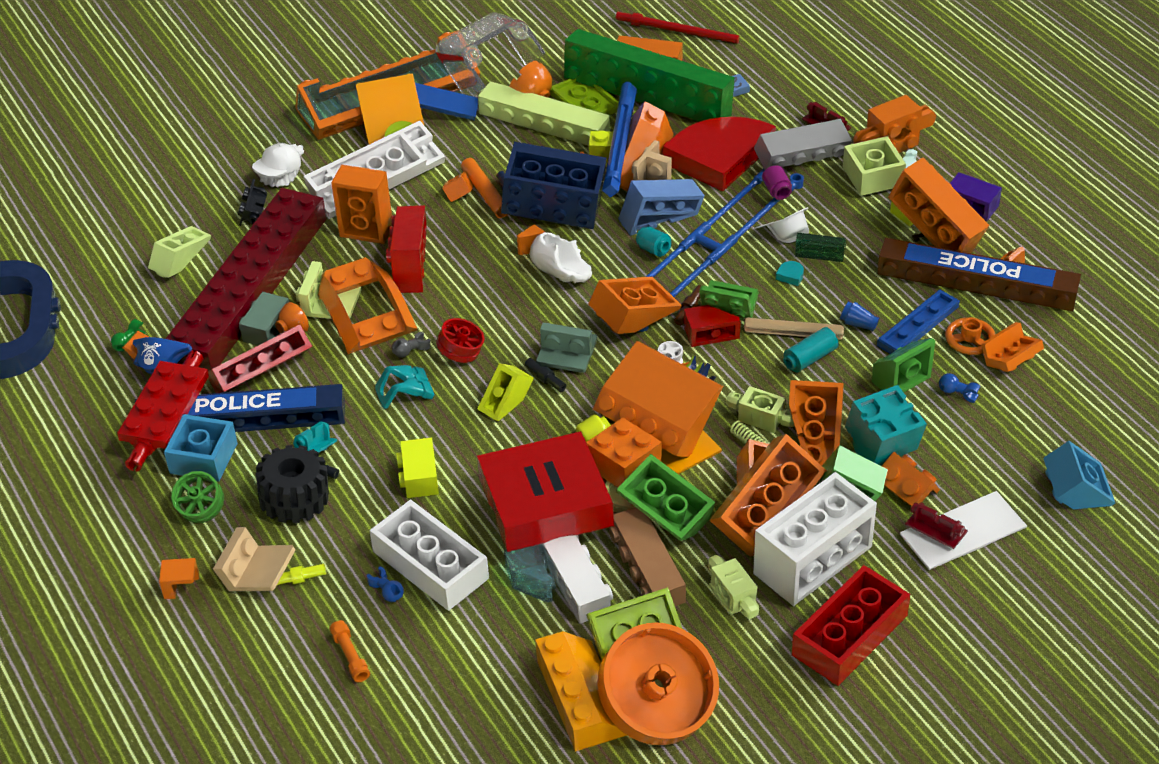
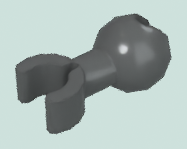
M418 332L415 334V338L411 340L404 338L396 339L391 349L397 357L405 358L413 349H430L431 340H424V332Z

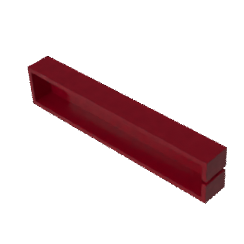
M281 187L166 339L187 343L192 347L194 354L195 351L201 353L204 360L200 364V368L208 369L209 372L211 369L219 366L241 337L239 322L250 310L252 303L258 299L262 292L270 294L274 292L326 221L323 197ZM187 355L181 358L177 364H183Z

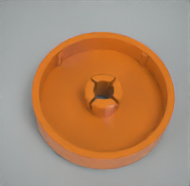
M646 623L627 630L609 648L599 667L598 693L606 714L619 730L629 737L646 744L670 745L690 737L709 719L718 700L719 677L710 653L692 634L671 624ZM654 679L660 680L663 684V687H659L655 683V681H652Z

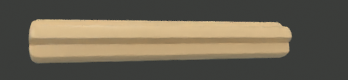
M746 318L744 323V330L747 333L808 337L821 328L828 327L835 333L838 340H842L844 335V326L837 324Z

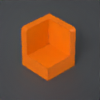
M195 558L162 560L159 583L164 599H175L177 584H191L194 580L199 579V570Z

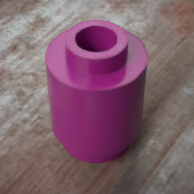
M770 166L763 172L762 180L772 197L777 200H783L790 196L792 184L781 166Z

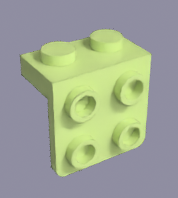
M312 261L309 270L304 272L302 286L297 289L296 300L300 302V308L306 316L332 319L324 303L318 297L323 274L322 263ZM361 287L338 294L349 318H351L361 293Z

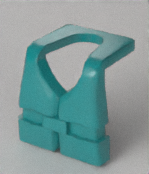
M407 365L387 366L375 385L381 405L385 409H388L397 392L422 396V398L431 400L435 395L424 368L416 366L413 368ZM390 373L404 381L393 385L384 396V386Z

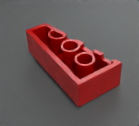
M425 205L397 206L396 215H392L386 259L387 263H391L393 281L401 293L423 292L427 234Z

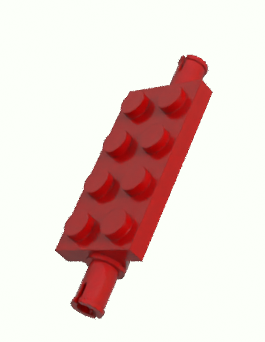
M193 350L189 352L183 364L159 361L117 432L119 441L129 442L134 447L130 456L125 461L126 467L131 471H134V469L136 472L140 471L146 458L152 455L157 448L166 449L183 414L187 415L206 383L209 377L208 369L199 367L204 358L198 351H195V354Z

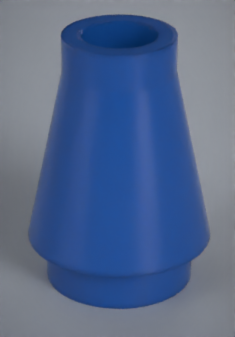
M848 301L840 317V320L845 321L846 325L871 331L875 330L879 322L878 317L874 316L857 302L851 303Z

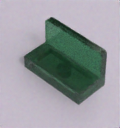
M797 233L795 257L843 262L846 238Z

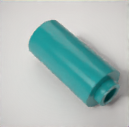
M823 327L785 350L783 362L789 370L798 373L837 349L838 339L830 328Z

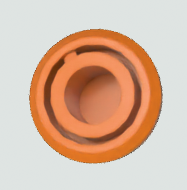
M286 303L280 310L278 321L275 322L279 333L282 334L298 325H301L304 332H307L309 322L304 311L295 303Z

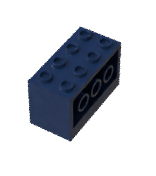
M514 141L504 176L501 213L594 229L602 195L607 158Z

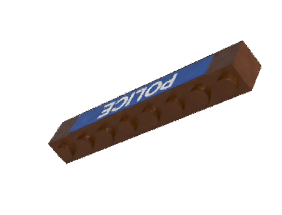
M886 237L879 255L877 271L878 275L1067 311H1074L1081 278L1079 273Z

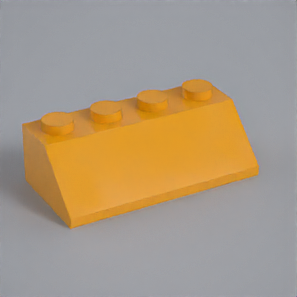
M564 631L535 639L537 662L574 751L576 752L627 736L613 724L601 704L597 682L601 662L592 641Z

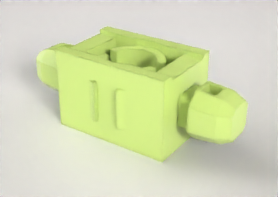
M751 386L748 387L744 395L731 392L727 396L726 404L735 410L739 409L738 420L742 423L775 433L780 423L783 426L794 427L790 410H785L786 398Z
M718 555L710 557L708 559V568L712 575L709 587L730 615L741 612L749 619L756 617L759 614V605L756 602L757 585L736 558L725 561Z

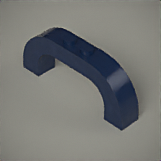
M0 261V295L26 294L32 297L29 326L26 332L13 341L0 343V379L23 374L40 364L50 353L55 340V329H59L57 312L61 311L59 297H56L50 275L42 267L27 261Z

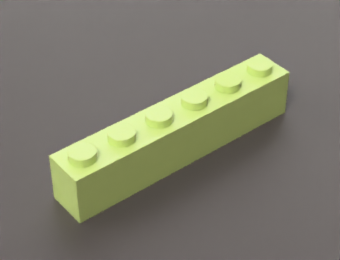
M490 81L478 95L479 114L589 146L590 131H610V115L537 94L522 93L509 86Z

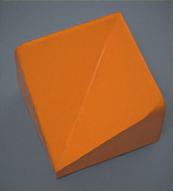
M463 172L448 180L442 189L448 199L453 202L471 192L474 186L467 174Z

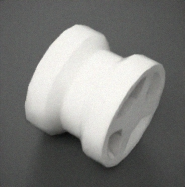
M666 341L659 345L658 352L681 364L683 363V348L679 343Z

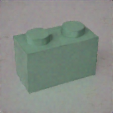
M262 292L239 322V330L241 331L243 342L258 346L278 336L280 333L275 326V322L278 321L280 310L289 302V298Z

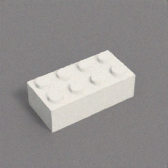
M411 499L370 530L373 552L448 611L489 579L487 557Z

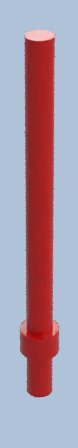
M618 11L616 13V20L630 22L634 26L640 27L645 25L736 44L739 43L740 39L739 35L644 17L640 13L634 12L629 14Z

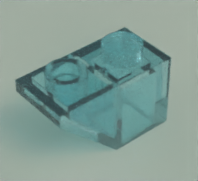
M538 545L507 552L505 549V568L512 588L544 602H552V590L556 589V584L552 572L547 573L548 561L545 552H540Z

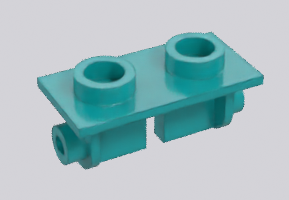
M318 422L310 427V429L296 435L293 444L294 448H298L301 445L306 446L307 451L314 449L319 453L327 450L330 445L337 442V439L330 438V427L327 423Z

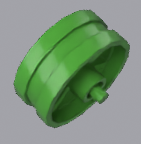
M192 471L176 481L172 489L171 499L175 509L186 520L193 523H204L213 519L220 512L224 504V493L222 487L210 474L203 471ZM203 481L212 482V484L202 490ZM197 482L196 486L189 487L190 484ZM186 489L188 491V496L181 497L184 490ZM216 489L215 498L206 496ZM191 502L184 512L180 504ZM208 502H209V503H212V504L205 510L204 507L208 504ZM196 506L199 507L200 513L191 514Z

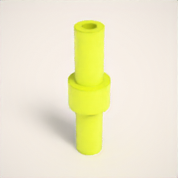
M325 564L306 568L302 566L290 568V571L282 574L277 585L290 582L298 584L305 582V579L326 575Z

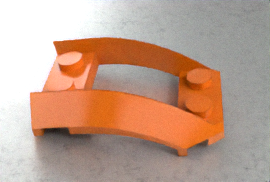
M365 257L326 270L322 274L318 297L329 312L339 336L344 342L347 354L417 331V326L407 304L391 276L386 270ZM379 281L390 299L394 310L352 324L338 294Z

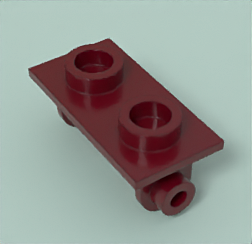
M810 102L807 105L809 114L802 118L804 122L810 125L841 119L846 130L849 131L851 129L847 125L845 117L831 110L827 114V108L818 102Z
M915 502L912 505L910 512L913 514L905 523L906 526L952 549L956 548L968 532L965 526L961 525V521H956L944 514L939 516L936 510L925 506L922 502L919 504Z

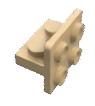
M654 140L649 147L645 148L642 156L634 161L631 169L633 180H671L672 158L659 154V141Z

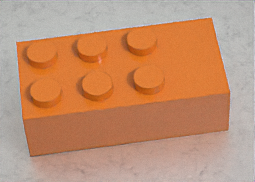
M924 157L902 171L888 196L895 206L935 247L972 253L990 226Z
M787 434L776 437L709 521L749 557L754 556L755 530L813 489L827 470Z

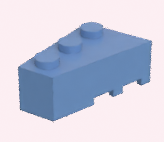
M693 179L632 180L619 216V221L631 236L637 234V230L643 227L657 228V224L668 220L670 223L698 215L705 195Z

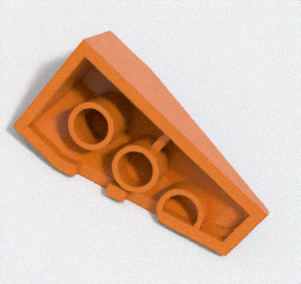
M646 101L632 115L620 181V188L627 192L633 180L631 169L634 161L642 156L645 148L649 147L654 140L659 141V154L663 155L662 148L664 144L671 140L674 134L665 111Z
M791 380L789 408L800 447L822 466L840 445L844 383Z

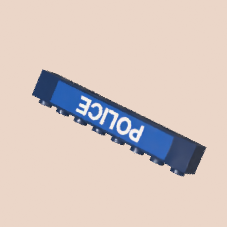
M342 384L199 394L187 415L233 422L235 432L311 427L318 422L338 425L345 424V397Z

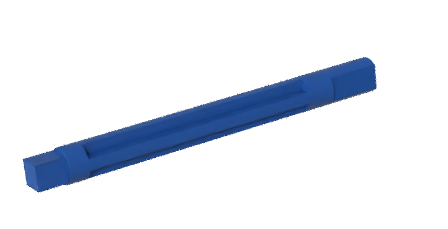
M625 82L621 87L602 191L610 198L619 192L630 122L637 89L630 82Z

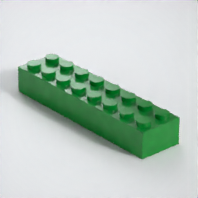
M577 29L565 39V79H576V82L595 88L594 85H597L605 91L620 96L622 85L625 82H630L637 89L635 101L640 103L646 101L659 109L699 122L712 118L732 116L735 80L733 76L581 29Z

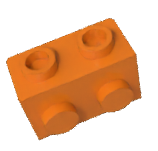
M1018 322L1013 323L982 343L986 366L1000 369L1004 372L1015 370L1018 365L1032 359L1035 354L1044 349L1041 339L1024 336L1021 323Z
M893 452L882 465V467L888 469L884 484L886 488L911 507L915 502L918 504L923 502L931 491H934L936 494L940 491L935 484L937 479L925 469L920 472L915 468L917 463L909 456L904 454L903 457H900L897 453Z

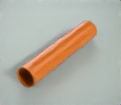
M473 158L465 159L461 163V169L467 174L471 183L495 216L499 219L508 216L509 214L501 213L502 196Z

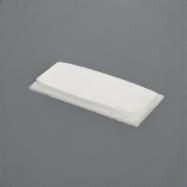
M995 491L944 513V515L956 521H961V525L965 526V529L968 530L955 549L912 528L900 532V535L924 565L931 570L1027 528V525L1002 496Z

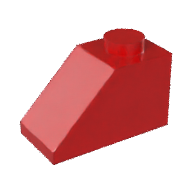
M710 305L684 309V329L691 347L740 339V318Z

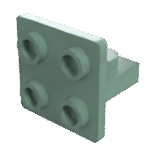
M543 323L540 329L541 349L536 362L541 366L581 373L586 372L597 342V335L592 334V330Z

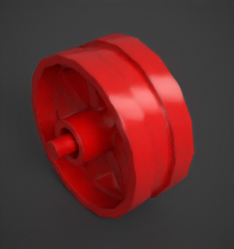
M452 318L443 323L436 344L439 351L448 359L468 363L477 359L485 338L484 333L474 323L465 319Z

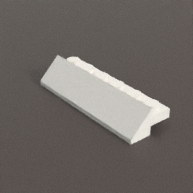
M418 121L305 175L304 181L311 195L323 197L326 216L330 219L336 216L331 182L341 164L386 171L388 188L391 189L444 163L445 156L432 142L433 135L421 121Z

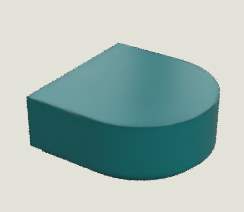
M796 261L784 262L776 272V280L799 286L803 279L804 268Z

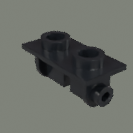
M255 179L252 180L250 188L245 186L241 200L245 202L241 201L237 215L241 216L240 226L243 220L254 224L263 212L267 192L263 187L254 186Z

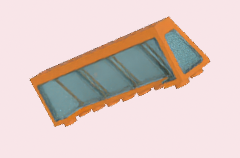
M458 30L452 33L446 32L438 37L436 49L425 50L416 56L402 58L399 62L384 64L378 69L364 71L358 76L344 78L332 85L326 84L320 87L318 78L301 82L297 85L295 108L315 137L320 140L364 124L355 84L413 73L415 83L456 92L478 84L480 71ZM436 52L462 56L464 61L444 62L443 65Z

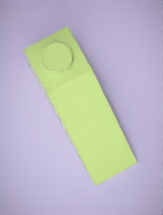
M190 226L154 242L148 268L165 278L181 272L211 239V235Z

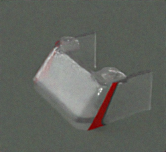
M492 12L443 38L436 45L438 58L462 94L475 97L486 87L474 69L482 62V54L478 46L503 32L525 65L539 60L546 53L524 21Z

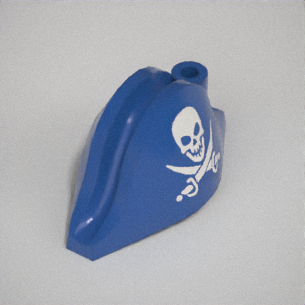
M144 337L133 340V345L137 348L138 353L134 365L142 367L148 374L152 375L159 361L177 364L181 358L191 352L192 347L187 343L163 338Z

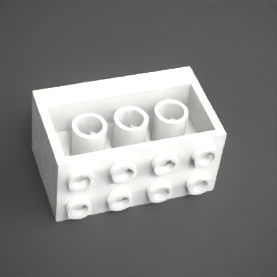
M833 473L755 530L753 574L792 606H795L872 547L877 503L838 473Z

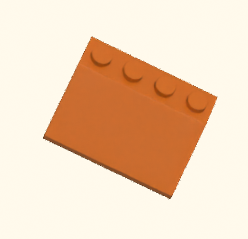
M636 341L603 385L593 410L614 422L625 418L660 440L664 450L675 456L689 457L698 442L723 386L640 341Z

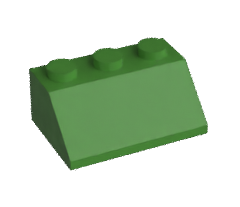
M652 454L616 489L619 495L680 541L693 537L710 520L715 501Z

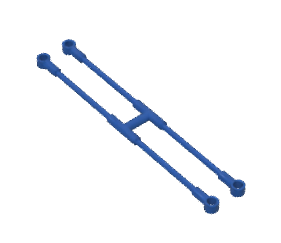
M764 168L753 178L752 182L707 222H703L678 245V248L646 277L656 276L682 251L685 252L695 242L713 250L706 257V261L670 292L675 297L709 265H713L737 243L738 238L780 200L773 198L734 235H730L722 244L704 236V234L711 228L713 223L753 187L763 182L762 174L765 171ZM794 173L790 176L792 191L803 187V175ZM649 326L639 330V332L648 330Z

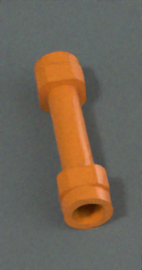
M342 620L332 623L329 630L334 642L340 644L349 662L348 667L355 682L367 680L370 676V671L365 660L359 658L350 640L351 634L347 624Z

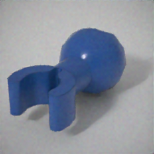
M951 373L944 374L939 379V387L943 392L953 393L956 391L963 394L967 401L975 403L978 397L977 392L981 387L979 384L974 382L968 385L961 383L957 376Z
M378 567L381 578L372 577L370 574H367L368 584L373 588L380 587L382 589V596L386 601L393 603L403 597V586L397 581H389L383 567Z

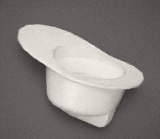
M808 207L782 220L755 227V229L767 226L778 240L786 243L794 242L809 233L804 215Z

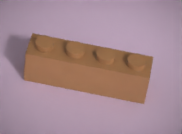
M636 507L614 514V526L609 527V534L613 543H618L622 561L624 563L628 562L634 583H639L641 587V595L643 596L668 587L674 606L686 603V584L649 517Z

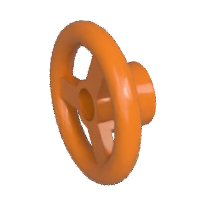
M969 317L957 319L949 324L945 331V338L949 346L957 352L967 355H978L983 353L982 343L984 340L980 338L982 329L988 334V339L996 334L994 329L985 321ZM962 326L960 334H953L956 328ZM966 341L974 343L978 347H966L957 342Z

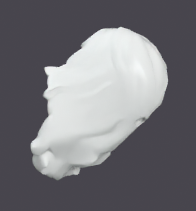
M546 232L534 239L529 255L531 261L538 269L559 278L563 282L584 283L592 276L591 266L581 259V250L578 249L576 240L569 242L561 239L559 235Z

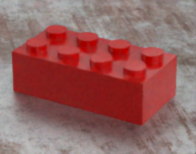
M863 565L793 633L791 655L839 686L908 616L911 594Z

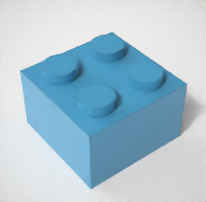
M183 414L164 451L169 473L183 476L192 471H203L219 482L238 444L233 422Z

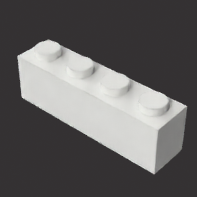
M578 535L559 537L536 545L579 624L588 621L586 614L610 606V600H613L611 588L608 584L602 582L599 567L597 564L591 563L589 551L585 544H580Z

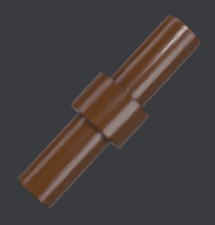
M697 285L692 294L687 296L682 302L681 310L674 319L677 325L681 326L684 323V309L698 307V301L701 298L699 290L702 285Z

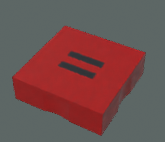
M581 431L477 456L479 480L487 501L496 514L497 527L507 552L543 544L559 537L579 535L614 526L613 501Z

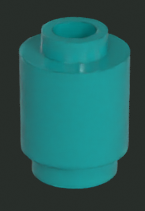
M643 227L636 235V242L639 247L658 257L664 256L671 248V237L653 227Z

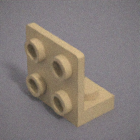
M237 527L213 570L228 591H273L291 560L295 548L293 545L258 546L246 527Z

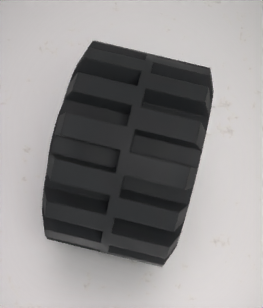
M286 445L285 449L275 448L272 450L271 455L265 454L261 458L262 462L256 466L258 500L261 510L266 511L268 517L271 519L278 517V522L286 523L287 520H292L293 523H300V519L305 518L308 521L314 518V513L320 514L324 510L323 505H327L329 500L327 466L323 456L319 457L317 451L314 449L307 451V447L301 445L298 448H293V445Z

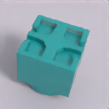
M898 385L853 401L845 425L846 430L853 438L852 443L855 452L880 466L885 463L893 452L903 457L904 454L917 450L927 425L919 412L913 411V404L911 402L907 403L905 400L906 395Z

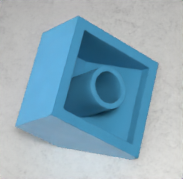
M1067 441L1043 458L1047 468L1045 473L1053 486L1052 494L1059 503H1064L1072 509L1106 507L1116 503L1102 464L1072 442Z

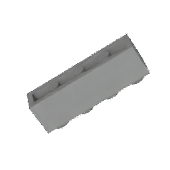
M837 119L760 134L754 150L764 170H766L768 167L775 165L784 167L793 164L800 165L813 160L820 161L833 156L840 157L844 155V146L850 145L852 139L842 120Z

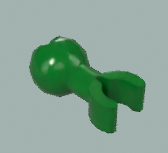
M133 319L126 332L114 334L111 338L112 348L119 352L125 351L122 347L137 331L145 334L144 331L139 329L143 322Z

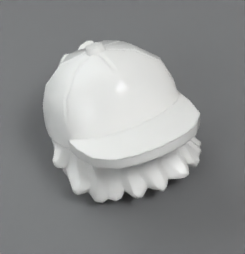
M277 143L266 148L262 158L253 163L252 166L254 172L260 177V182H264L265 185L269 184L271 187L276 185L277 188L289 186L290 181H294L301 166L300 155L304 153L303 146Z

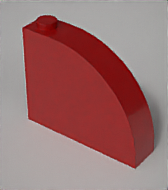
M746 117L712 118L690 125L664 144L662 153L664 156L672 158L673 169L723 192L759 159L754 147L760 134L775 132L776 126Z

